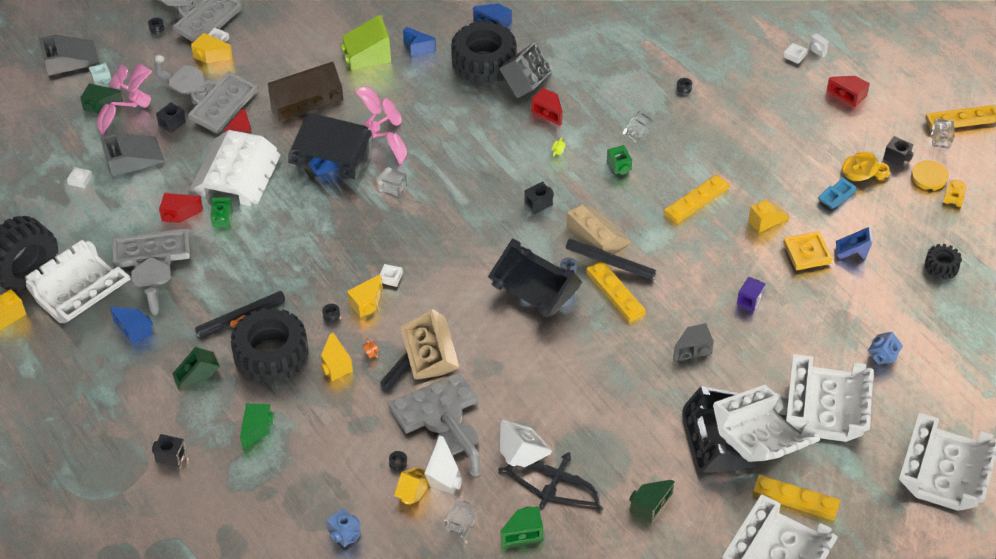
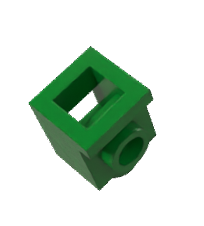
M624 145L607 149V164L611 166L614 174L620 173L624 175L632 170V158Z
M212 198L210 215L212 227H231L233 213L231 198Z

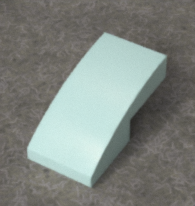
M106 63L89 67L94 84L109 87L111 75Z

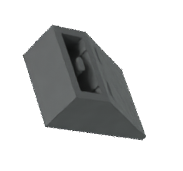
M62 35L39 38L48 76L99 64L93 40Z
M535 42L524 48L499 68L517 98L534 90L552 72L549 63L544 59L540 48L536 46Z
M115 133L100 137L112 177L165 163L157 138L154 136Z

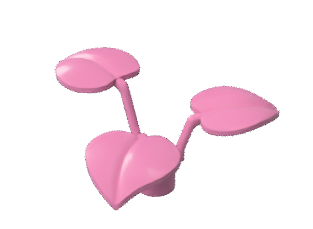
M120 64L113 74L109 88L119 89L122 86L131 92L129 100L132 103L111 102L110 105L105 104L102 107L97 118V126L102 135H105L106 129L115 116L116 105L132 107L138 105L143 108L149 105L151 96L137 89L152 72L145 65L138 64L135 66L129 77V86L123 83L128 75L126 66Z
M360 88L355 94L363 100L368 109L373 113L364 122V126L372 131L373 138L386 136L399 165L402 164L407 155V149L400 136L397 134L393 135L392 132L378 133L380 130L379 124L387 119H390L394 126L400 125L402 123L400 112L395 108L391 100L385 98L381 104L387 116L378 122L372 121L381 112V107L379 106L380 99L372 88Z

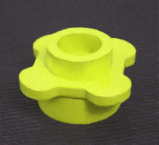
M563 137L559 141L555 140L551 149L554 151L552 157L555 154L561 155L566 145L565 142L561 141Z

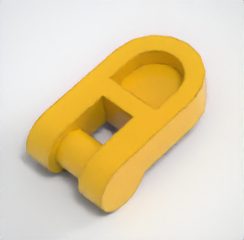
M951 180L948 183L943 203L956 204L957 207H962L967 189L966 184L961 180Z

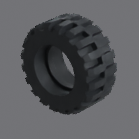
M479 21V23H470L469 26L465 25L455 34L451 44L452 66L459 76L461 75L463 79H468L471 83L492 84L494 81L499 82L503 80L504 76L499 68L517 54V42L513 33L508 28H503L501 24H494V22L490 21L488 23ZM489 51V52H492V53H489V54H478V53H476V52Z
M16 216L13 219L5 220L2 225L0 224V286L5 290L11 289L14 292L22 291V289L28 290L25 276L36 269L42 275L43 273L39 269L40 266L51 259L56 262L55 257L58 254L57 239L51 231L35 218ZM25 248V250L23 251V253H22L18 258H16V259L14 260V258L16 257V255H17L22 249Z
M262 308L258 312L255 310L249 316H244L241 319V323L238 322L231 334V348L238 371L245 375L246 378L250 380L255 379L258 383H263L264 381L267 384H273L274 381H285L287 377L290 379L295 375V372H299L308 359L309 348L304 324L293 313L289 314V311L284 309L280 311L278 308H272L271 310ZM267 340L285 342L282 347L273 351L266 352L254 349L258 344Z

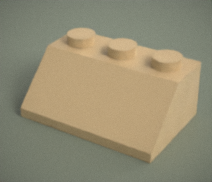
M581 204L567 212V228L582 243L611 254L631 244V240L596 208Z
M430 310L400 326L414 379L444 376L459 368L444 315Z

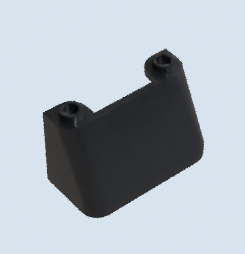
M310 113L303 120L288 154V163L302 165L306 161V155L339 163V171L344 177L356 179L372 159V131L364 125Z
M512 238L488 275V278L492 281L491 285L500 291L503 288L539 309L538 312L545 317L549 315L554 316L580 288L582 281L576 273L569 269L559 268L534 254L530 249L521 247V243Z
M700 386L683 407L682 418L696 469L700 473H716L752 468L760 462H748L719 435L713 405L717 401L739 394L738 392Z

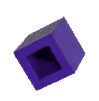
M748 276L738 292L737 304L755 311L764 297L766 283Z

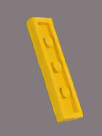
M995 105L926 113L925 119L931 131L996 122Z
M716 174L665 208L664 215L675 224H678L727 191L730 184Z
M598 262L586 268V273L629 323L645 315V308L605 263Z
M762 475L758 476L752 495L759 498L762 494L781 503V505L835 521L841 501L831 496Z

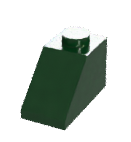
M88 84L80 97L83 110L99 113L105 104L110 105L111 102H124L121 90L94 84Z
M195 347L172 374L178 388L182 389L208 380L220 365L214 352Z
M665 480L642 484L637 491L634 490L629 498L631 502L630 511L652 523L672 496L675 481Z

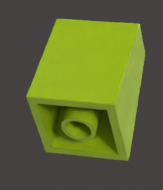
M377 15L342 36L343 43H340L341 52L345 53L346 65L349 64L351 71L391 63L389 35L381 15Z

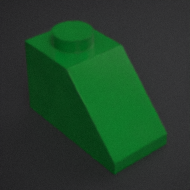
M246 403L240 434L242 449H247L270 433L271 425L275 423V413H272L270 404Z
M527 506L517 509L500 531L501 546L543 539L544 527L539 506Z

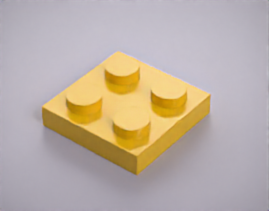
M820 231L784 238V246L795 270L832 264L833 258Z

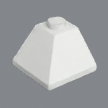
M505 420L501 421L500 452L506 458L505 461L511 466L519 465L526 467L551 454L552 450L532 428Z
M439 436L425 471V476L431 488L454 495L455 490L461 486L462 477L444 437Z

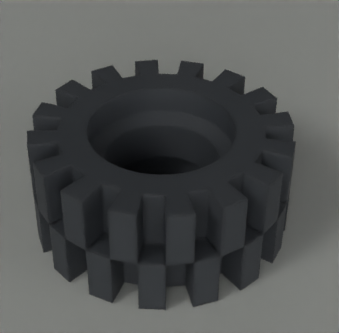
M937 244L936 247L933 245L928 250L926 256V271L928 273L931 272L933 277L937 275L938 279L943 276V279H947V276L949 278H953V275L956 276L962 261L961 253H957L958 249L955 248L953 250V246L946 247V244H943V246ZM938 259H943V260L948 261L949 263H948V264H944V263H941V262H939V261H937V260H938Z

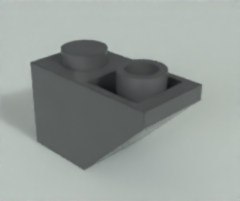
M706 323L686 328L674 347V361L687 360L692 357L706 356L712 353L714 340Z

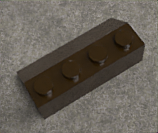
M333 61L267 83L271 109L278 121L344 100L342 85Z

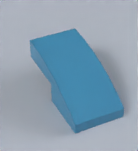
M842 177L833 187L830 185L818 196V199L833 209L857 191V187Z

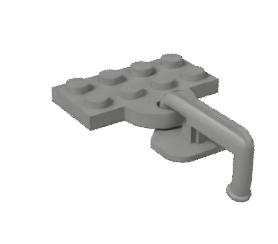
M159 0L167 6H173L178 9L181 19L173 25V31L192 42L203 33L209 34L214 28L220 29L242 9V3L237 0Z
M161 55L154 57L155 76L168 84L171 89L191 96V100L196 107L188 114V119L217 134L258 91V86L231 72H228L219 82L204 80L202 71L191 65L182 66L174 75H171L162 69L164 57Z
M188 228L113 238L114 268L134 267L131 273L132 283L138 287L149 286L144 292L147 295L150 313L153 316H157L159 312L158 284H164L170 280L171 261L190 258Z
M460 372L388 402L389 410L406 434L423 426L431 431L439 432L436 443L439 436H443L452 455L464 450L470 458L471 468L469 472L471 476L478 477L481 475L479 453L474 447L479 441V436L471 425L460 424L463 417L462 409L477 403L478 396Z

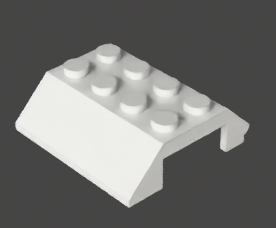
M228 130L214 139L189 189V194L206 197L209 190L212 189L239 195L240 204L251 206L252 203L258 204L262 197V192H264L269 178L274 171V165L277 164L281 154L263 136Z
M80 240L72 245L71 249L74 254L69 249H66L57 255L55 259L59 264H56L51 259L40 266L39 269L43 273L42 275L36 269L25 276L27 280L26 287L36 302L59 323L70 321L131 280L130 276L120 267L113 270L98 257L95 245L89 240L86 242Z
M793 354L786 421L800 433H802L807 424H810L818 431L817 435L823 439L847 442L863 436L865 431L870 430L871 417L869 415H871L874 370L872 368L866 369V364L854 363L852 372L813 367L812 356Z
M766 384L717 401L713 405L719 435L748 462L777 459L820 441V437L817 435L818 431L810 424L805 426L800 435L773 410L780 397Z
M919 413L899 480L916 498L954 510L974 508L978 506V503L985 502L986 487L989 486L992 475L991 471H993L996 460V439H992V434L982 431L977 441L937 429L938 418Z
M761 494L722 556V559H826L829 554L828 549L833 547L838 537L831 532L832 528L822 523L819 524L817 531L780 514L781 503Z

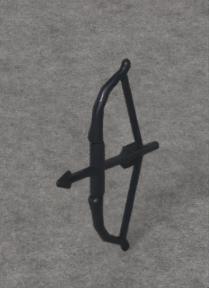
M570 452L561 457L563 460L558 469L548 466L544 462L537 461L528 465L554 476L551 483L544 486L542 492L513 473L510 469L515 466L509 464L505 468L500 467L498 469L499 472L508 473L543 497L539 504L541 508L545 506L547 500L596 506L601 511L604 509L600 505L599 492L591 483L578 475H572L563 471L567 462L571 461ZM561 478L590 489L594 494L595 502L555 497L554 495L557 491L555 485L558 479Z

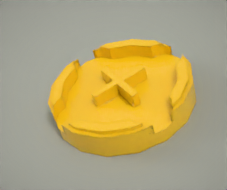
M857 152L855 156L851 157L850 155L842 164L844 176L852 181L869 179L879 169L878 159L870 152Z
M925 160L918 162L913 167L912 181L916 186L924 190L933 189L932 191L942 189L947 184L949 173L944 165L936 161Z

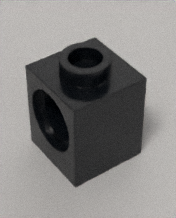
M172 102L156 113L158 126L170 134L186 123L184 109Z
M894 136L885 148L883 159L903 168L907 162H911L914 156L912 152L914 144Z
M543 181L524 190V203L534 214L553 205L554 192Z
M160 434L158 440L152 446V453H154L156 462L175 467L180 466L187 451L184 439Z

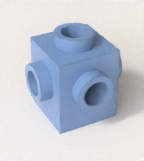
M893 332L877 334L867 351L878 365L890 364L897 359V355L903 345Z
M341 508L326 520L330 537L334 542H339L344 548L350 543L357 541L361 535L359 519L355 515L351 516L344 508Z

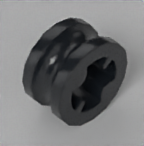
M156 17L148 21L151 33L158 34L164 30L161 18Z
M688 78L679 79L677 81V91L681 94L690 93L692 91V81Z
M331 303L323 307V319L326 322L334 323L340 319V308L338 305Z
M402 451L392 452L389 456L390 469L393 471L404 470L407 466V455ZM396 459H401L400 464L395 463Z

